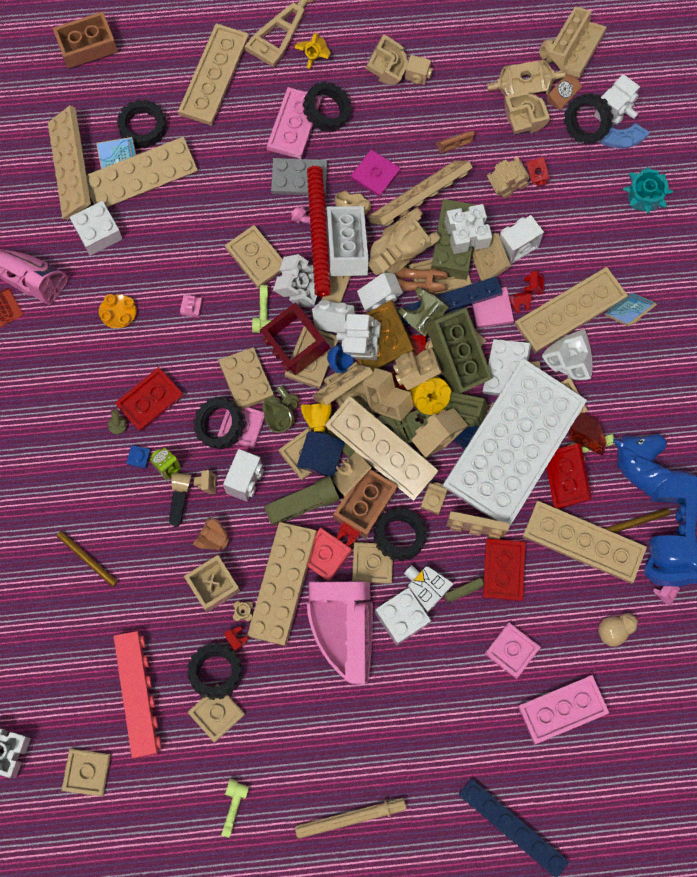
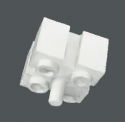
M624 74L601 97L602 99L605 98L608 101L607 104L612 107L611 113L614 115V119H612L613 125H618L624 118L623 115L625 113L633 119L638 116L633 107L635 106L634 102L639 96L637 93L640 86ZM596 109L594 117L601 121L600 114Z
M483 204L470 206L467 212H462L461 208L446 212L444 222L447 233L451 234L450 244L453 254L468 252L471 246H474L475 250L490 247L492 234L489 224L485 225L487 216Z
M297 254L283 258L280 267L282 276L277 277L273 291L283 297L289 296V301L292 303L296 302L299 307L311 306L315 304L317 295L314 293L313 265L308 266V260Z
M347 314V320L344 322V330L347 333H337L336 335L337 340H342L343 352L355 359L377 360L379 349L377 343L378 338H380L381 323L374 320L370 315Z

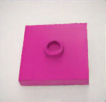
M370 150L352 173L350 179L378 197H381L398 175L401 168L373 150Z

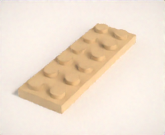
M215 24L178 110L180 116L212 126L249 39L248 33Z
M68 106L48 122L62 219L69 220L70 216L81 212L91 205L76 108Z
M181 137L87 174L86 177L93 204L95 205L103 201L106 208L198 172L184 137Z
M453 161L367 216L369 222L384 226L391 224L395 217L405 215L412 206H419L424 202L423 199L436 195L442 187L450 186L457 177L462 178L468 174L467 171L472 169L470 161Z
M605 267L518 319L514 324L527 343L531 344V348L536 354L627 299L628 295L610 270Z
M351 396L345 400L325 424L328 429L387 479L396 484L413 501L439 471Z
M540 501L536 502L522 536L525 539L631 584L635 580L647 548L644 545Z
M279 522L247 634L248 637L287 646L315 544L316 530Z

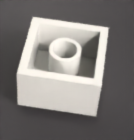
M103 201L70 216L71 222L90 256L123 240L117 225Z
M532 215L527 218H520L514 226H508L500 232V239L510 265L539 247L544 231Z
M238 449L223 483L226 494L248 502L249 497L253 498L256 491L255 483L257 479H261L264 472L260 457Z
M409 588L375 609L376 616L396 646L428 626L431 622Z

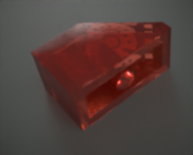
M581 412L570 427L568 439L603 456L606 440L600 423L592 416Z

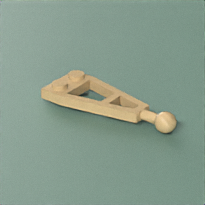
M300 0L298 4H290L252 36L245 45V51L275 67L283 57L305 13L304 6L314 0ZM293 12L297 14L292 24L284 21ZM276 26L287 31L280 48L263 39Z

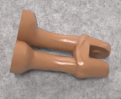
M404 266L398 273H395L402 292L414 291L417 287L430 293L446 291L445 284L432 282L433 279L446 280L448 274L444 271L436 270L435 268L417 270ZM402 279H426V282H410Z

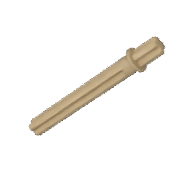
M403 798L390 802L385 800L382 804L295 827L296 836L300 839L383 816L390 817V814L406 810L405 800Z

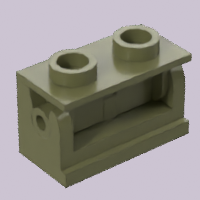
M451 392L449 403L444 409L448 411L454 408L467 423L468 427L480 426L484 420L488 405L483 398Z

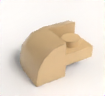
M383 34L372 52L365 69L379 76L378 81L390 85L397 84L401 80L408 64L407 56L403 50L404 47Z
M529 91L505 96L506 117L511 124L514 134L525 131L533 133L548 124L550 117L542 98L530 94Z

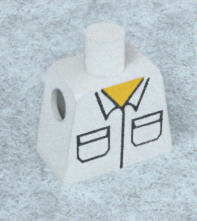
M411 565L404 573L412 581L407 588L411 590L426 614L453 586L451 581L427 566L419 572Z

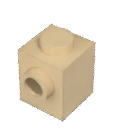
M410 55L405 79L415 84L425 85L427 78H431L433 68H430L431 60L425 57Z

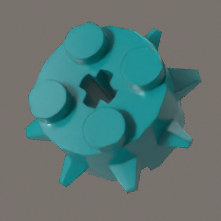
M646 167L639 174L631 172L629 174L632 181L630 186L623 187V190L628 192L629 205L635 210L638 209L647 213L659 207L666 208L667 205L664 198L666 194L673 193V190L668 189L669 185L665 174L660 175L658 174L659 171L649 169V167Z

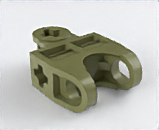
M417 287L414 291L419 294L421 299L419 309L415 311L407 309L406 311L401 307L398 311L415 330L425 337L428 333L425 322L442 316L448 309V306L432 293Z
M416 410L408 413L402 421L384 415L377 417V419L411 447L415 445L412 442V439L416 436L415 431L421 426L428 424L427 419L430 415ZM417 419L423 421V424L417 422Z

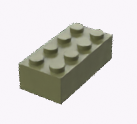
M442 200L437 233L441 238L434 245L431 268L446 272L448 277L453 276L455 279L466 280L472 246L469 247L468 252L453 254L450 244L451 234L447 233L444 220L447 211L461 208L462 212H467L468 207L475 206L476 204Z
M466 307L453 310L425 322L451 392L462 393L493 379Z

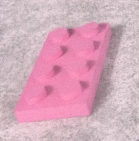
M287 88L267 144V150L299 159L302 158L313 127V123L306 119L307 116L303 112L304 107L302 104L308 92ZM319 95L315 97L314 101L317 110L322 101V96Z
M593 675L518 706L534 745L609 714Z

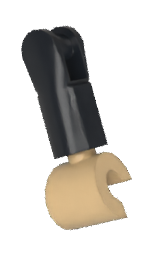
M172 474L171 484L174 491L169 523L173 527H179L182 523L186 493L184 492H188L192 475Z

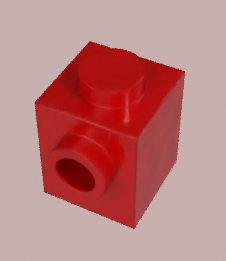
M544 157L526 162L532 185L540 187L546 185L547 181H550Z

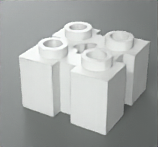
M0 728V748L3 749L4 747V754L1 755L0 753V775L16 778L22 762L17 761L19 754L26 753L31 738L12 732L6 736L8 730Z

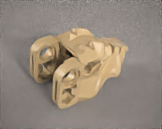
M418 207L402 216L392 226L385 228L381 238L373 243L368 266L375 275L383 274L384 272L398 273L416 255L434 245L441 238L436 231L427 235L417 221L423 213Z

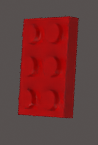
M158 367L117 400L115 405L141 432L184 395Z
M576 443L557 449L546 467L554 508L562 509L591 501L592 496L582 445Z
M497 539L485 540L482 598L523 601L525 542Z

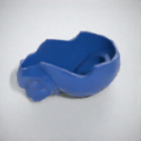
M342 344L332 347L327 354L329 367L336 373H345L353 363L354 358L343 352Z

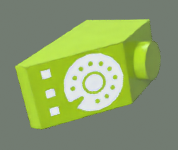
M165 447L162 450H156L152 454V458L149 459L166 481L172 477L173 473L181 470L176 457Z

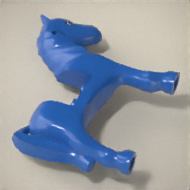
M660 434L644 437L625 435L621 440L613 439L618 447L617 466L624 477L639 490L644 491L648 497L650 496L652 502L680 504L679 510H676V521L679 522V529H676L675 536L663 535L650 539V558L644 567L645 576L651 582L660 586L681 587L696 584L697 475L681 470H669L653 462L655 457L662 453L667 446L666 439Z

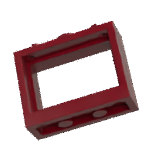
M296 302L260 329L264 335L262 337L263 341L267 346L272 345V353L277 359L281 357L283 360L281 365L287 372L291 370L294 375H297L331 348ZM296 318H299L316 341L290 360L273 336Z

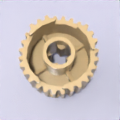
M518 157L514 158V161L512 160L511 162L507 160L499 162L494 167L496 170L492 174L489 173L487 175L498 196L502 195L504 199L510 197L514 190L516 191L518 188L523 189L529 184L527 181L529 175Z

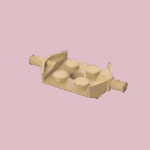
M539 60L505 66L501 71L499 79H497L498 82L487 83L488 91L501 90L504 96L528 91L530 94L546 91V95H548L554 80L566 78L565 70L554 72L546 61ZM523 75L531 76L527 80L521 78Z

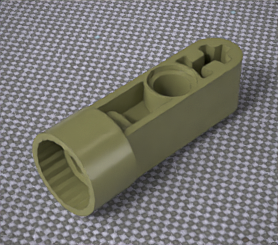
M330 476L314 482L315 484L266 505L264 509L271 526L279 525V522H286L323 505L326 507L340 501Z

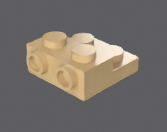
M433 348L424 350L417 356L412 351L402 354L395 360L396 364L393 365L397 373L395 375L400 385L404 384L407 390L442 373Z

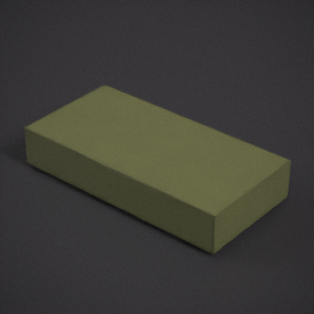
M481 578L446 593L444 599L446 603H450L481 589L484 583Z

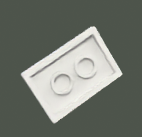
M493 339L488 363L493 379L484 382V394L499 396L523 358L527 361L529 360L530 343Z

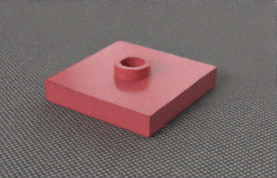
M320 527L317 531L308 567L330 582L350 555L352 549Z

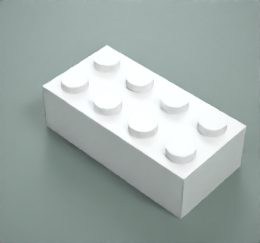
M364 206L327 207L326 223L330 276L367 275L368 249Z

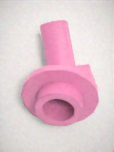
M296 207L291 213V220L298 224L300 222L310 224V216H305V207Z

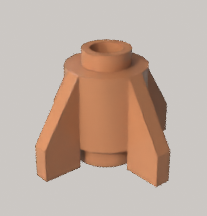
M213 517L211 519L207 518L193 545L198 548L219 551L220 548L224 549L229 541L227 538L228 534L218 520Z

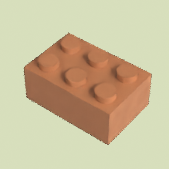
M103 11L53 28L68 69L118 52Z
M370 469L343 498L333 514V519L340 524L346 523L359 531L361 537L367 539L395 495L398 486Z

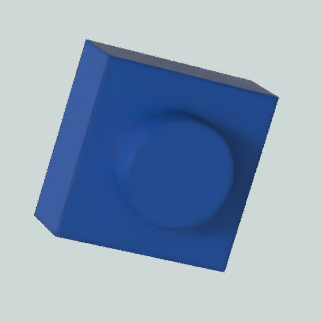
M131 445L126 464L146 469L151 450Z

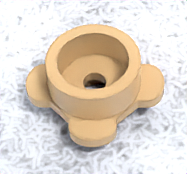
M235 602L233 605L235 608L233 619L235 621H251L253 604L251 602Z

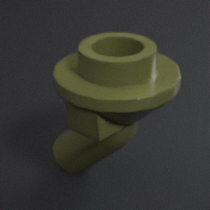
M283 385L276 389L283 398L281 404L290 408L291 411L298 406L299 398L294 393L289 395Z
M118 409L111 410L112 418L108 421V429L113 434H121L126 430L127 422L123 417L119 416Z

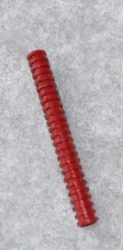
M310 166L307 169L313 253L312 262L314 268V293L319 297H325L331 294L323 169L320 166Z

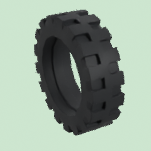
M332 82L316 83L305 95L302 104L304 115L307 116L306 119L313 123L315 128H320L321 131L328 130V132H331L334 129L338 130L350 117L352 109L347 93L343 92L340 86H335ZM326 95L335 100L339 107V116L330 119L320 114L315 106V97Z
M588 93L574 98L567 105L568 109L564 112V115H566L564 123H566L567 127L565 128L567 132L569 131L571 138H575L579 143L589 144L604 138L610 132L609 129L613 126L612 119H614V115L611 113L612 107L607 104L608 101L605 98L602 99L601 95ZM583 104L594 106L600 114V127L595 133L585 132L577 122V111Z
M136 100V102H130L128 106H124L121 109L122 112L118 114L119 120H117V125L122 139L132 137L134 147L139 149L140 147H143V149L148 148V146L153 147L156 145V142L162 140L167 126L164 113L160 107H157V104L154 102L150 103L149 100ZM141 113L152 115L157 123L150 133L136 135L128 130L127 124L135 115Z
M210 398L206 400V403H202L200 405L201 408L195 413L196 418L193 419V424H195L194 432L197 433L196 437L198 440L202 441L206 446L214 449L230 448L233 443L236 444L239 441L238 438L242 437L244 433L243 428L246 425L244 422L245 415L241 412L242 409L237 403L227 398ZM226 408L232 417L231 427L223 437L214 439L208 433L207 421L215 410Z
M400 507L395 510L389 509L387 513H383L376 523L374 543H377L376 547L382 551V555L390 557L391 560H411L422 550L427 539V528L424 526L423 519H420L416 512L412 513L410 509L405 508L404 510ZM390 522H405L414 529L416 540L410 547H395L386 539L384 534L385 527Z
M215 643V645L207 644L206 647L199 648L198 652L192 655L191 662L188 663L187 674L191 686L203 698L208 697L210 700H215V698L223 699L226 695L230 696L233 690L239 687V682L242 680V666L236 652L232 651L230 647L222 646L219 643ZM217 656L227 659L231 664L232 673L224 684L218 687H209L200 681L198 676L199 668L206 659Z

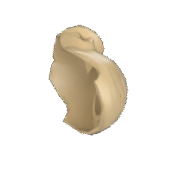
M346 190L337 193L335 196L336 207L364 206V214H367L371 209L370 202L361 194L351 195Z
M625 613L620 617H607L599 624V636L603 643L608 646L617 647L624 643L630 634L634 633L638 620L629 613Z

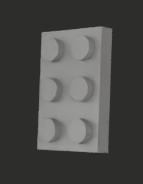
M273 158L271 193L308 195L307 169L310 166H320L323 169L324 194L326 196L327 160Z

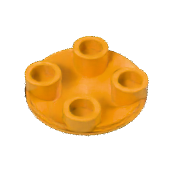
M121 294L106 295L99 307L101 321L111 328L126 327L136 316V306L133 299Z

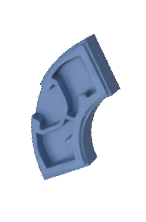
M636 123L630 128L623 130L611 127L609 129L610 132L601 139L600 143L611 148H630L643 142L650 132Z

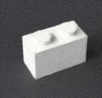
M385 272L357 291L365 311H371L390 300L395 302L397 297L403 294L396 275Z
M321 300L312 309L314 326L318 330L347 333L344 330V322L347 320V314H355L354 306Z

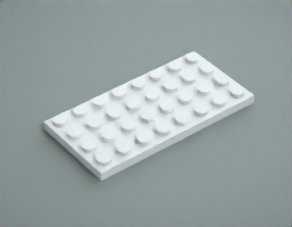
M523 358L442 487L491 519L509 523L510 527L587 400Z

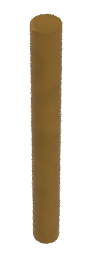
M668 508L603 529L616 533L669 516L670 512Z
M62 531L57 533L56 537L110 586L115 587L118 581Z

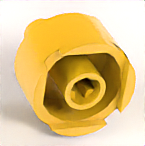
M437 375L406 390L411 392L413 405L420 412L427 415L435 413L438 415L449 403L451 394L448 384Z

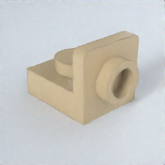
M429 483L420 508L439 515L447 489L442 487L440 483Z

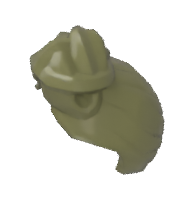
M276 397L265 400L262 409L269 430L275 433H284L290 429L294 422V415L291 409L281 404L280 399Z

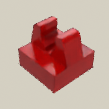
M537 270L531 271L530 275L524 277V281L530 283L528 287H524V290L528 293H536L537 295L544 294V276Z
M524 291L509 295L510 303L515 312H520L519 306L521 304H524L525 310L530 309V301H532L530 293Z
M343 523L338 532L337 539L340 541L342 537H348V542L345 545L350 547L359 539L360 532Z
M241 627L229 629L224 633V636L235 652L242 649L248 641L247 636L242 639H236L238 633L242 631Z

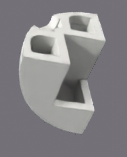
M585 329L561 338L542 354L545 362L555 372L560 371L568 375V378L575 380L591 379L592 354Z

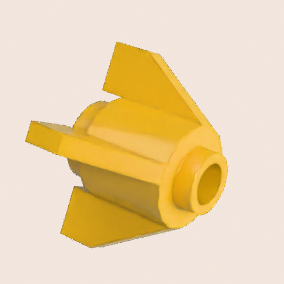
M315 32L310 41L298 42L295 45L296 49L305 50V54L309 58L307 64L309 69L313 66L315 59L319 57L328 59L330 57V51L326 42L319 33Z
M331 402L327 405H301L303 417L308 423L309 428L314 430V432H324L325 428H327L325 424L332 415Z

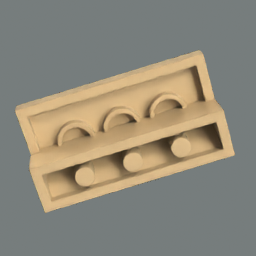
M576 6L548 51V55L561 71L565 70V74L580 78L606 33V26L590 22L591 11Z

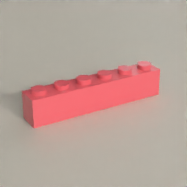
M138 631L115 635L114 643L131 756L133 759L159 754L158 749H161L160 736L156 737L155 731L158 728L157 716H153L152 708H155V701L153 695L150 696L149 692L152 682L150 675L147 676L146 673L149 663L147 655L144 656L143 648L146 647L145 638Z

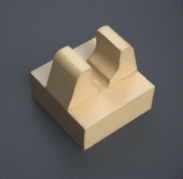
M209 470L202 471L201 477L194 478V486H198V488H201L202 491L208 494H216L217 475Z

